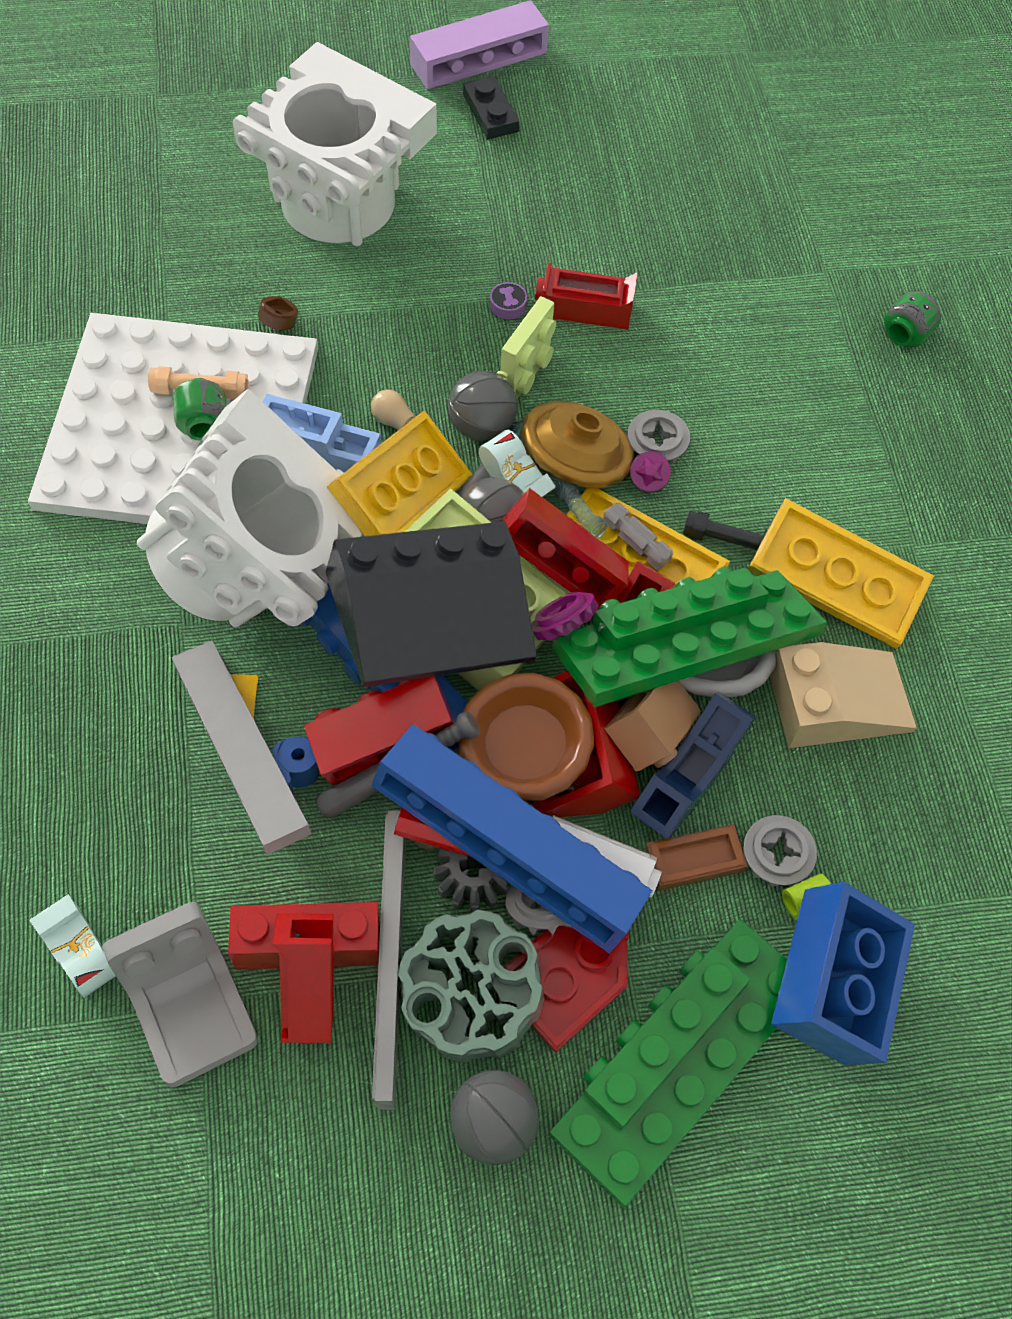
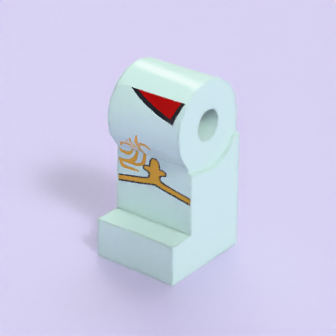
M503 431L479 448L480 460L491 477L509 480L520 487L524 493L528 488H531L541 497L556 487L548 474H541L531 457L526 454L521 440L512 431Z
M69 894L30 919L31 924L43 939L56 961L62 966L84 998L116 977L107 962L101 943Z

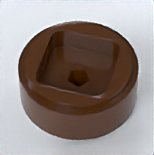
M269 296L262 299L258 312V318L263 324L277 330L292 329L295 326L298 309L291 301L278 296Z

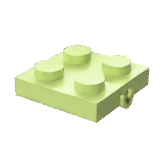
M540 296L501 350V370L496 374L502 376L513 387L517 399L521 394L526 395L530 391L534 383L535 374L540 367L543 369L547 367L554 348L550 346L551 337L556 328V321L553 320L554 302Z

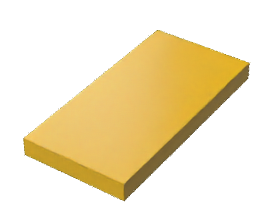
M422 411L326 487L364 536L405 532L450 488L454 492L469 480L472 473L429 415Z
M587 487L567 513L569 518L629 562V575L636 562L639 561L674 581L676 585L679 581L688 577L693 578L695 581L710 578L715 571L722 567H729L730 564L729 560L598 488ZM615 503L623 505L630 512L628 515L630 518L635 516L658 537L656 540L658 543L663 541L673 550L671 561L662 569H655L646 561L648 557L646 554L641 556L618 535L619 530L613 531L604 522V513Z
M787 498L782 502L748 567V571L757 576L778 570L810 604L895 649L901 646L934 575Z

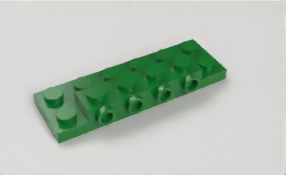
M722 567L715 571L710 578L695 581L691 577L684 578L674 588L661 592L654 588H649L641 592L637 599L623 603L616 599L608 600L595 612L592 625L574 629L567 636L557 637L553 640L552 649L593 706L597 707L824 635L827 621L778 570L754 577L746 567L734 571L729 567Z
M739 919L705 956L697 950L679 970L685 979L675 990L666 984L648 1005L654 1012L643 1026L634 1020L616 1040V1043L622 1048L610 1062L605 1057H600L583 1077L589 1086L548 1134L623 1209L776 1030V1027L772 1026L771 1023L787 959L742 919Z

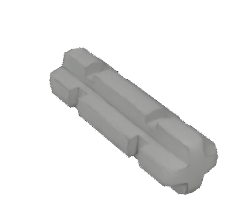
M615 503L604 513V522L613 531L619 530L618 535L641 556L646 554L648 556L646 561L655 569L660 570L671 561L673 550L663 541L658 543L656 541L658 537L635 516L630 518L628 516L630 512L623 505Z

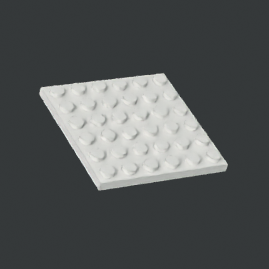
M90 313L28 499L32 511L148 524L157 503L167 494L170 485L180 476L183 467L193 458L194 452L203 443V441L194 440L183 434L176 427L173 412V395L175 390L172 391V395H159L157 392L149 391L148 373L150 368H158L159 366L172 367L173 373L209 376H225L226 371H239L242 374H248L249 389L261 401H263L266 394L306 404L318 353L317 339ZM226 399L227 406L235 399Z

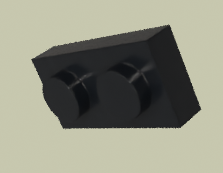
M495 76L463 83V96L487 140L519 132V119Z

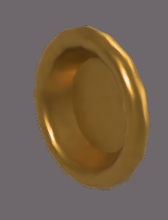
M553 401L537 405L524 417L521 437L526 452L540 468L557 479L579 487L604 488L620 483L630 473L634 460V450L627 434L615 421L598 410L576 402Z

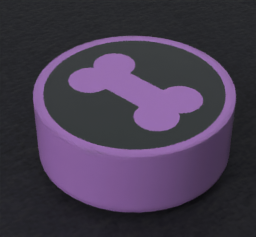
M504 282L496 285L491 290L490 309L494 315L502 319L511 320L525 313L527 293L522 286L512 282Z

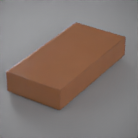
M734 824L646 843L645 846L646 853L657 857L654 869L662 871L656 887L657 891L742 873L748 867Z

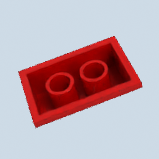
M568 670L553 677V679L561 681L580 696L592 718L594 747L585 771L573 782L574 791L561 797L551 796L544 800L532 801L533 807L542 814L551 817L553 815L557 817L603 814L638 799L640 792L634 768L604 729L620 710L618 701L594 707Z

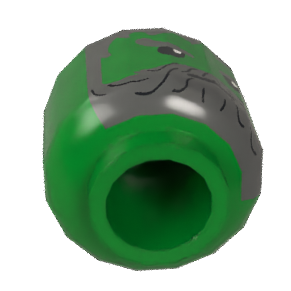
M909 291L904 293L886 312L884 326L887 336L894 344L914 348L923 344L939 326L942 315L938 304L930 295L921 291Z
M193 378L182 383L175 389L173 395V412L176 427L183 434L194 440L202 441V438L223 409L227 407L224 390L217 383L204 378Z

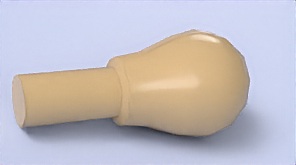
M382 390L373 396L371 413L378 422L399 430L416 417L410 411L402 396L394 390Z

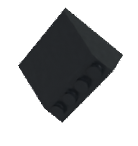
M505 521L334 540L325 574L362 687L535 661L537 655L520 557Z

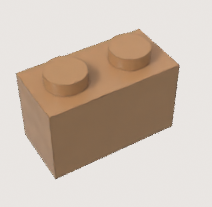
M676 681L630 696L604 729L636 772L652 764L659 768L670 762L678 754L676 746L688 736L692 729L691 725L701 710L680 681Z

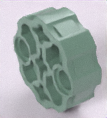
M475 910L469 915L456 917L445 914L433 920L424 927L423 936L416 942L414 947L405 951L400 963L398 976L402 981L403 1003L401 1009L406 1020L419 1038L425 1039L430 1045L439 1050L444 1058L456 1062L468 1063L473 1059L487 1057L499 1059L511 1053L520 1046L521 1038L529 1030L532 1023L539 1019L543 1008L545 996L539 973L540 962L535 947L526 934L518 933L513 927L503 921L501 915L489 911ZM447 936L450 937L456 946V949L449 953L441 943V940ZM475 939H479L474 951L479 963L473 965L469 956L473 950ZM520 951L528 957L525 966L520 970L508 971L501 966L504 956L510 952ZM429 966L438 969H450L454 978L448 981L443 971L429 969ZM464 967L469 977H472L478 983L479 992L485 1003L483 1006L479 1005L475 996L466 990L465 980L460 968ZM496 990L502 1003H511L517 1005V1007L508 1004H496L490 994ZM427 1001H437L442 1005L439 1016L429 1023L419 1021L417 1019V1012L420 1006ZM470 1006L476 1017L471 1024L468 1037L466 1032L470 1020L464 1009ZM496 1019L500 1025L505 1024L503 1026L505 1035L502 1038L496 1039L492 1033L488 1034L490 1032L488 1023L491 1020Z

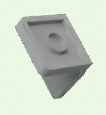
M197 902L182 905L111 938L102 945L110 968L127 992L134 1006L160 1076L168 1087H177L252 1050L258 1044V1036L218 943Z

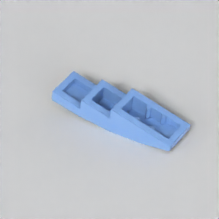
M266 394L262 401L335 470L339 469L346 472L382 443L380 433L343 424L342 413Z

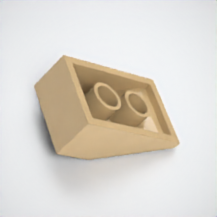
M825 642L792 645L777 649L776 667L769 677L788 748L915 732L917 729L893 652Z

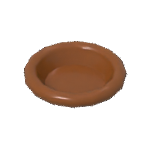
M537 673L508 674L485 684L466 703L463 712L468 711L475 717L481 732L478 737L472 740L462 738L457 742L459 756L475 763L484 774L503 787L514 790L523 801L544 800L568 789L585 771L594 747L592 718L580 696L561 681Z

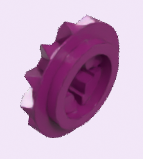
M573 592L561 596L544 606L536 614L535 620L531 624L536 639L555 640L559 636H567L574 629H580V625L590 621L599 607L592 593Z

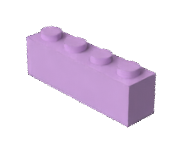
M529 0L411 35L410 64L426 89L429 90L546 54L549 24L533 2Z

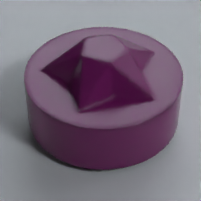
M654 451L638 455L630 469L631 480L634 486L645 493H656L662 490L668 484L671 474L668 460L662 454Z

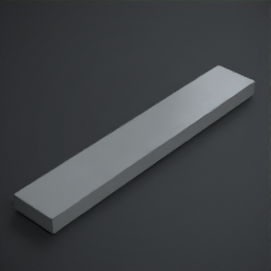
M211 640L171 657L266 854H271L311 835L310 827L213 641Z
M388 811L385 817L372 1100L378 1110L396 1109L401 985L398 972L402 960L406 838L394 835L400 811Z

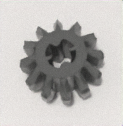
M446 849L438 850L437 860L440 865L433 868V878L441 881L438 886V894L441 897L453 894L452 907L455 910L460 908L465 900L470 901L471 912L479 910V901L482 899L488 906L493 908L497 905L496 893L507 894L510 884L475 858ZM468 867H478V877H468Z

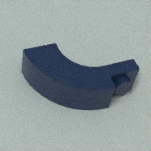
M715 693L688 736L678 748V754L665 764L659 772L653 775L630 810V813L668 839L687 819L734 755V750L756 719V716L722 693Z

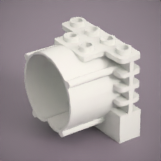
M316 42L289 66L291 79L281 77L276 82V92L268 89L262 94V104L253 102L248 106V117L238 115L233 119L235 140L243 152L266 162L271 192H273L274 201L281 202L284 217L295 230L311 239L322 242H352L354 246H360L362 239L382 228L393 213L395 190L399 188L398 167L401 165V156L403 155L411 159L437 134L436 103Z
M247 389L223 409L202 438L203 443L196 449L193 458L186 463L181 470L180 476L173 481L168 488L167 494L155 506V510L148 521L146 533L138 538L137 545L140 549L146 550L150 568L162 589L174 602L188 612L214 621L229 620L233 627H239L268 608L275 617L287 625L297 626L315 614L318 608L317 601L322 599L328 591V580L325 572L334 540L361 537L362 532L326 487L341 474L250 389Z

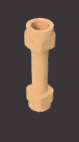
M159 366L158 368H150L148 373L149 391L157 392L159 395H172L173 390L193 378H204L217 383L224 390L226 399H236L245 390L249 389L248 374H242L239 371H226L225 376L177 374L173 373L172 367Z

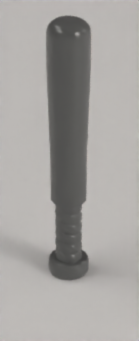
M465 711L457 716L456 723L439 731L434 736L448 748V746H452L462 738L472 740L478 737L481 731L475 717L470 712ZM380 762L321 793L317 798V807L321 814L326 818H335L379 792L371 784Z

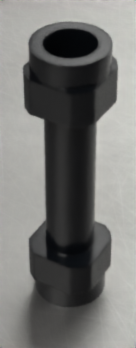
M689 511L683 534L702 541L703 536L758 550L768 530L765 529L764 535L708 520L710 515L708 513Z

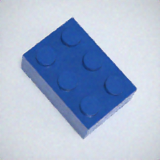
M846 882L805 889L771 1025L844 1065L886 1063L915 924Z

